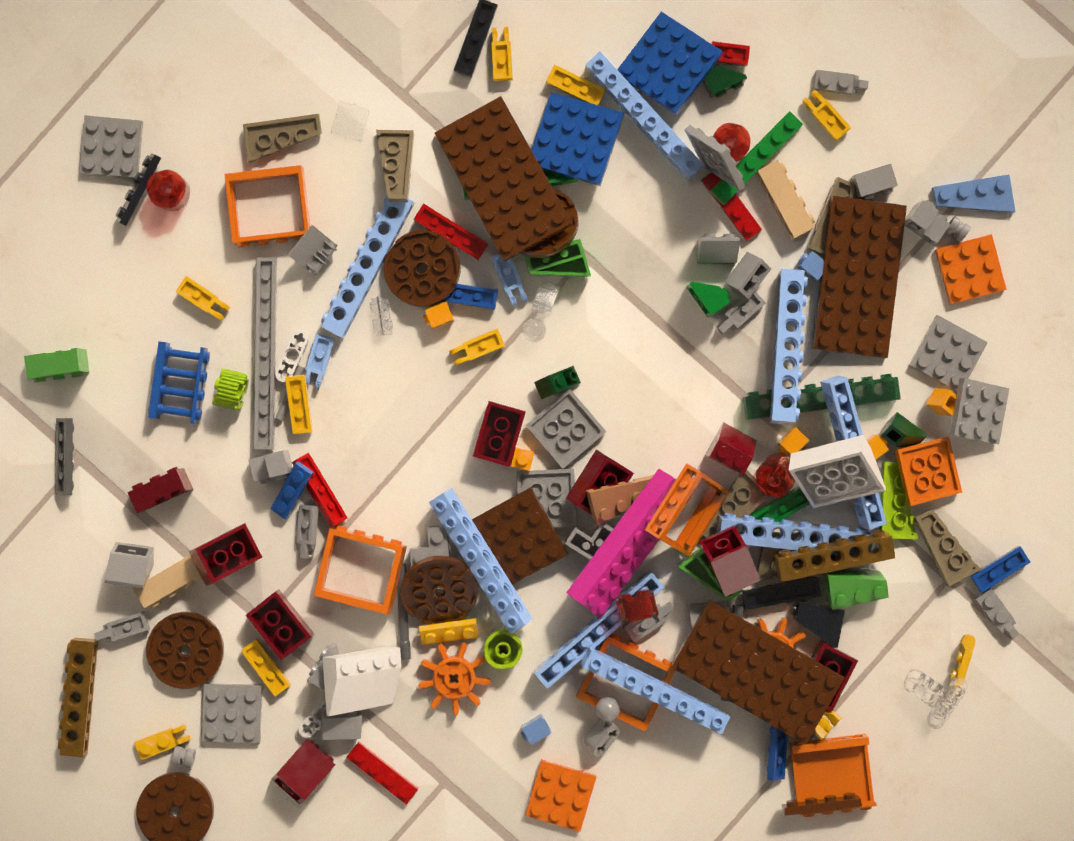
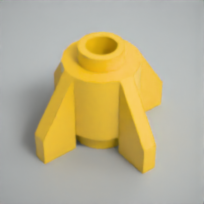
M826 710L814 730L815 735L822 740L842 717L836 712Z

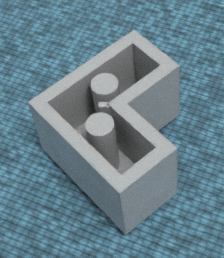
M922 200L915 204L904 222L908 229L931 245L939 242L950 224L946 222V217L938 214L939 210L936 209V205L929 200Z
M282 450L248 460L253 481H259L260 484L271 482L272 477H275V480L287 478L293 468L289 450Z
M604 522L598 525L592 535L589 536L574 526L564 543L591 560L614 528Z
M443 525L427 528L429 546L410 548L411 566L427 557H450L449 536Z

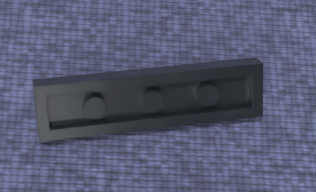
M487 0L478 1L454 72L470 78L473 77L498 4Z
M153 153L145 157L142 163L144 168L141 173L138 172L133 181L135 183L133 189L128 190L124 198L126 200L124 206H120L116 213L117 222L125 226L127 225L161 157Z
M807 578L746 589L742 592L745 610L821 597L818 578Z

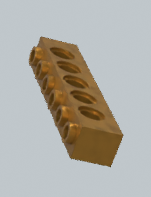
M880 530L873 532V535H856L854 539L840 538L836 542L829 544L828 542H821L815 547L801 546L795 551L782 550L779 551V554L774 555L777 577L783 582L895 559L892 536L888 532ZM875 543V548L872 551H868L869 545ZM857 547L856 553L849 555L850 549ZM838 551L837 557L831 559V553ZM814 555H819L817 562H811ZM795 559H800L799 565L792 566Z
M73 638L67 645L69 661L65 665L67 680L64 681L63 685L65 699H63L61 710L64 711L59 726L60 730H62V735L58 740V749H60V755L84 757L88 754L98 641L96 639ZM78 654L84 656V663L78 661ZM76 673L82 675V682H78L76 680ZM75 692L80 694V701L74 699ZM72 712L78 713L79 720L73 719ZM70 731L76 732L77 739L71 738Z

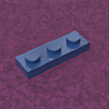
M457 284L454 291L442 302L495 310L498 290Z
M296 462L270 509L283 519H288L314 472L302 463Z
M1017 546L970 577L978 590L983 593L1031 562L1022 547Z
M772 725L770 727V744L768 748L767 779L775 781L785 779L788 734Z

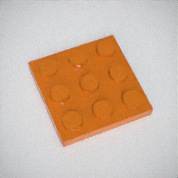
M992 234L935 249L949 305L1007 290Z
M949 437L894 450L908 506L962 493Z
M541 759L525 816L581 832L597 776Z

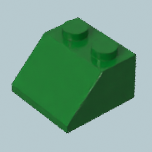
M693 281L686 286L707 318L730 303L729 293L725 288L721 289L720 286Z

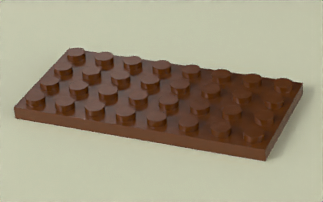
M501 96L434 133L504 262L573 225Z
M831 196L823 254L824 268L820 279L812 349L888 358L907 210L906 205Z
M710 599L670 666L805 745L845 678Z

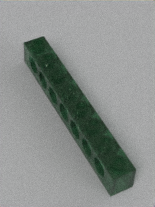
M892 373L880 375V379L873 380V376L861 377L860 382H854V378L848 379L855 405L901 399L898 377H892ZM877 383L882 386L880 394L874 391V386ZM816 384L804 385L805 389H800L801 393L807 398L804 404H800L797 401L796 408L800 409V413L827 409L826 401L820 402L817 399V393L823 391L822 387H816ZM857 386L863 388V394L860 397L855 394ZM772 389L766 390L767 394L759 395V391L748 392L747 397H743L746 420L770 417ZM763 398L769 402V406L765 410L759 405L760 400ZM789 401L784 408H790Z

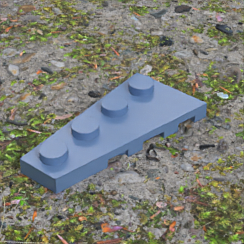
M1009 174L932 188L936 207L1016 212Z

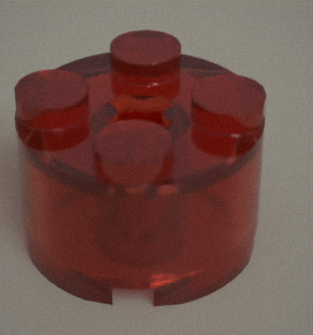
M725 123L718 127L713 134V137L721 145H726L728 141L734 142L732 147H727L731 150L730 155L736 163L741 161L749 151L751 138L746 128L741 125Z
M167 169L156 172L150 177L147 183V192L151 202L166 211H178L189 199L190 186L181 175ZM167 188L171 189L170 193L166 192Z
M783 452L769 455L757 469L756 485L766 496L783 497L789 493L796 483L789 472V456Z
M650 589L637 591L636 596L631 597V594L618 596L616 605L621 624L626 623L625 619L628 622H635L651 618L652 613L654 616H658L659 612L654 592H650Z

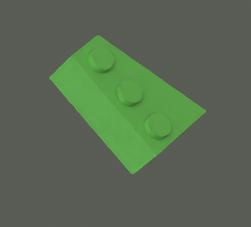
M580 239L572 241L565 249L548 257L533 258L525 256L530 276L591 277Z
M71 348V350L67 351L59 350L52 353L24 356L27 379L34 380V383L45 382L46 378L53 377V380L65 379L64 375L71 374L72 378L82 377L84 373L89 372L87 349Z

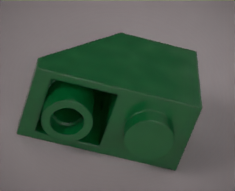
M718 66L711 69L703 83L710 98L714 96L720 98L726 95V91L731 88L737 90L743 87L747 76L732 69Z
M574 365L534 382L541 400L581 383Z
M896 412L886 422L880 436L895 447H908L921 443L928 434Z

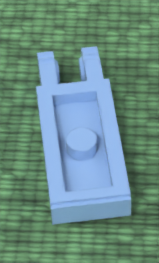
M500 254L491 257L512 305H517V301L512 294V290L517 288L520 291L522 300L524 302L527 301V296L522 287L523 283L513 259L504 262Z
M320 334L315 335L306 366L307 387L310 384L313 372L318 374L315 389H320L334 346V338Z

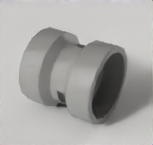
M954 216L950 220V226L945 233L948 235L953 234L955 240L961 242L970 231L971 226L967 223L960 224V219Z
M176 746L173 752L172 765L179 766L181 764L187 768H192L196 749L189 748L186 750L183 747Z

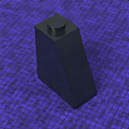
M801 600L796 601V604H793L791 609V615H794L793 619L832 647L838 648L845 610L842 608L832 610L831 606Z

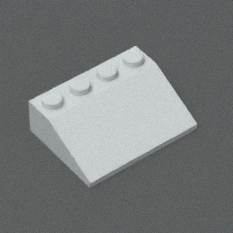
M863 435L791 454L789 472L813 508L886 491L872 449Z
M385 646L323 657L327 716L393 704L401 671L400 647Z

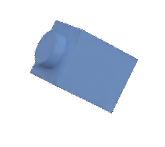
M813 251L809 254L805 252L798 260L801 263L798 268L805 270V274L816 282L823 275L824 260Z
M540 714L522 725L523 731L520 732L523 739L533 745L551 734V729L543 715Z

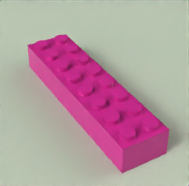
M661 469L656 471L566 592L600 619L659 541L658 538L647 532L645 528L676 480Z

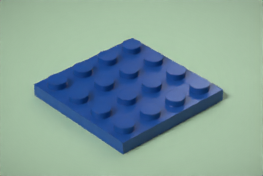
M661 11L617 70L632 86L675 115H678L721 58L723 51Z
M551 92L532 147V152L542 170L601 186L624 113Z

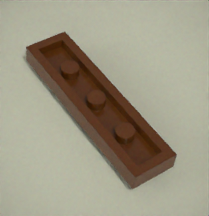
M855 793L843 794L844 797L827 795L824 799L819 800L811 797L806 798L803 802L788 800L786 804L781 805L782 812L787 816L861 807L862 802L861 798L855 795Z

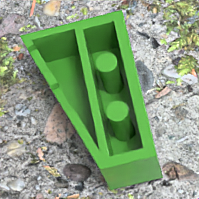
M701 547L677 564L680 569L728 602L744 591L741 589L734 594L724 596Z
M841 569L823 573L826 600L832 610L889 598L887 580L878 570Z

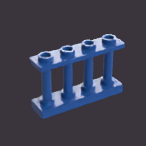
M158 341L148 418L160 419V415L170 414L191 417L190 423L198 424V420L200 421L202 417L200 403L204 401L205 390H202L203 382L206 383L207 380L205 367L206 363L208 364L210 360L208 348L201 347L200 353L172 349L170 343ZM177 357L199 360L197 372L169 368L167 366L168 358ZM175 376L196 379L195 390L167 387L165 385V377ZM172 395L193 398L192 410L164 406L162 404L163 396Z

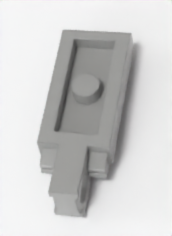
M816 70L813 90L851 95L852 93L856 94L857 90L866 91L869 81L859 80V76L855 74Z
M756 291L749 300L743 297L721 318L724 322L717 330L721 334L729 328L734 331L766 302Z
M299 506L296 543H299L300 558H313L317 537L318 506Z
M992 588L974 598L997 630L1001 633L1006 631L1010 638H1015L1019 635L1013 626L1016 624L1013 616Z
M670 602L662 607L660 604L654 605L623 626L633 643H636L664 624L669 618L666 614L674 610V607Z
M145 611L108 622L103 625L104 630L96 632L94 635L96 641L107 638L108 642H113L147 631L150 627Z

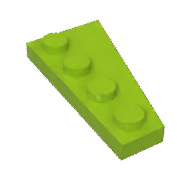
M882 462L881 477L886 491L881 492L880 500L887 524L879 526V531L884 530L888 532L892 539H918L914 528V516L911 513L910 506L907 505L898 463Z

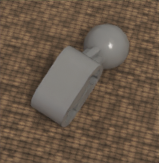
M604 697L597 702L595 711L599 719L584 737V743L595 756L603 755L620 733V729L613 722L618 717L620 707L618 702L611 697Z

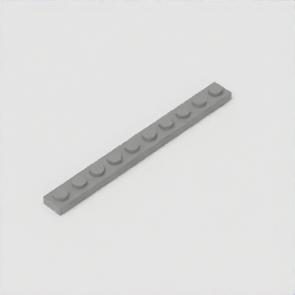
M257 257L254 449L274 450L277 258Z

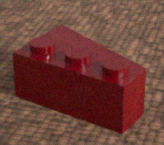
M174 467L167 470V474L163 476L159 474L150 478V482L144 485L141 482L132 486L133 490L127 493L136 513H141L192 490L193 487L185 469Z

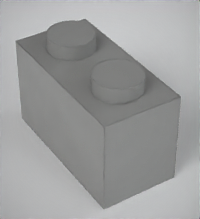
M892 164L861 172L851 177L852 183L855 184L857 199L869 200L875 198L874 194L880 192L882 195L893 192V188L898 186Z
M746 252L725 283L735 293L749 300L771 268L763 259Z
M360 710L333 716H327L326 711H321L322 740L361 739L362 715Z

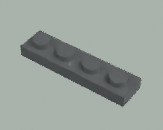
M56 418V495H72L74 488L72 480L74 469L73 418Z

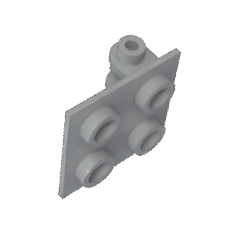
M311 225L288 255L311 274L315 275L319 273L318 271L323 266L322 264H326L325 260H329L330 258L328 257L334 251H337L336 247L338 245Z

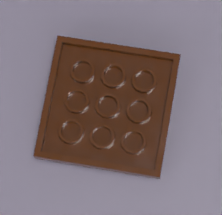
M532 487L472 519L512 585L568 555L565 546Z

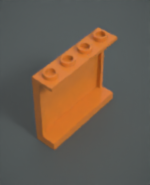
M866 734L808 740L806 745L800 741L789 743L795 796L798 802H803L806 798L815 797L817 800L824 799L827 795L844 797L843 794L855 793V795L861 798L862 802L861 807L803 813L800 815H803V817H812L815 813L830 815L834 813L833 811L841 810V812L847 813L852 812L856 808L870 810L873 806H877L873 796L867 746L869 745V737Z

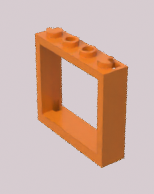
M301 165L224 174L233 244L238 245V247H249V243L256 242L257 245L269 244L268 241L276 240V243L288 242V239L295 238V241H299L309 229L310 219L304 168ZM298 176L304 230L240 237L234 184Z
M686 463L645 530L678 551L690 556L730 491ZM702 480L710 487L681 534L674 541L666 535L698 483Z
M336 525V528H329L314 596L386 615L390 614L407 546L402 545V541L391 539V542L383 540L384 536L373 534L372 537L366 536V532L360 530L350 532L344 526ZM336 536L396 551L384 603L324 588Z
M611 633L602 641L598 651L605 653L609 644H612L667 671L663 682L670 683L676 671L670 667L672 662L665 658L663 660L655 658V653L649 650L643 652L638 649L639 645L631 641L627 644L621 641V636ZM587 671L576 693V698L596 707L597 702L601 698L586 691L595 673ZM652 702L644 720L621 708L617 718L646 732L659 704Z

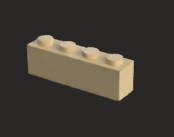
M776 160L758 170L755 174L788 235L793 240L815 228L813 225L815 220L810 213L807 214L804 208L806 204L801 196L798 197L795 192L797 190L796 185L792 179H788L785 165Z
M188 555L148 579L144 588H133L143 607L147 608L150 606L152 609L162 603L160 599L166 596L168 599L178 594L177 589L182 586L184 589L195 584L193 580L198 577L201 578L191 556Z

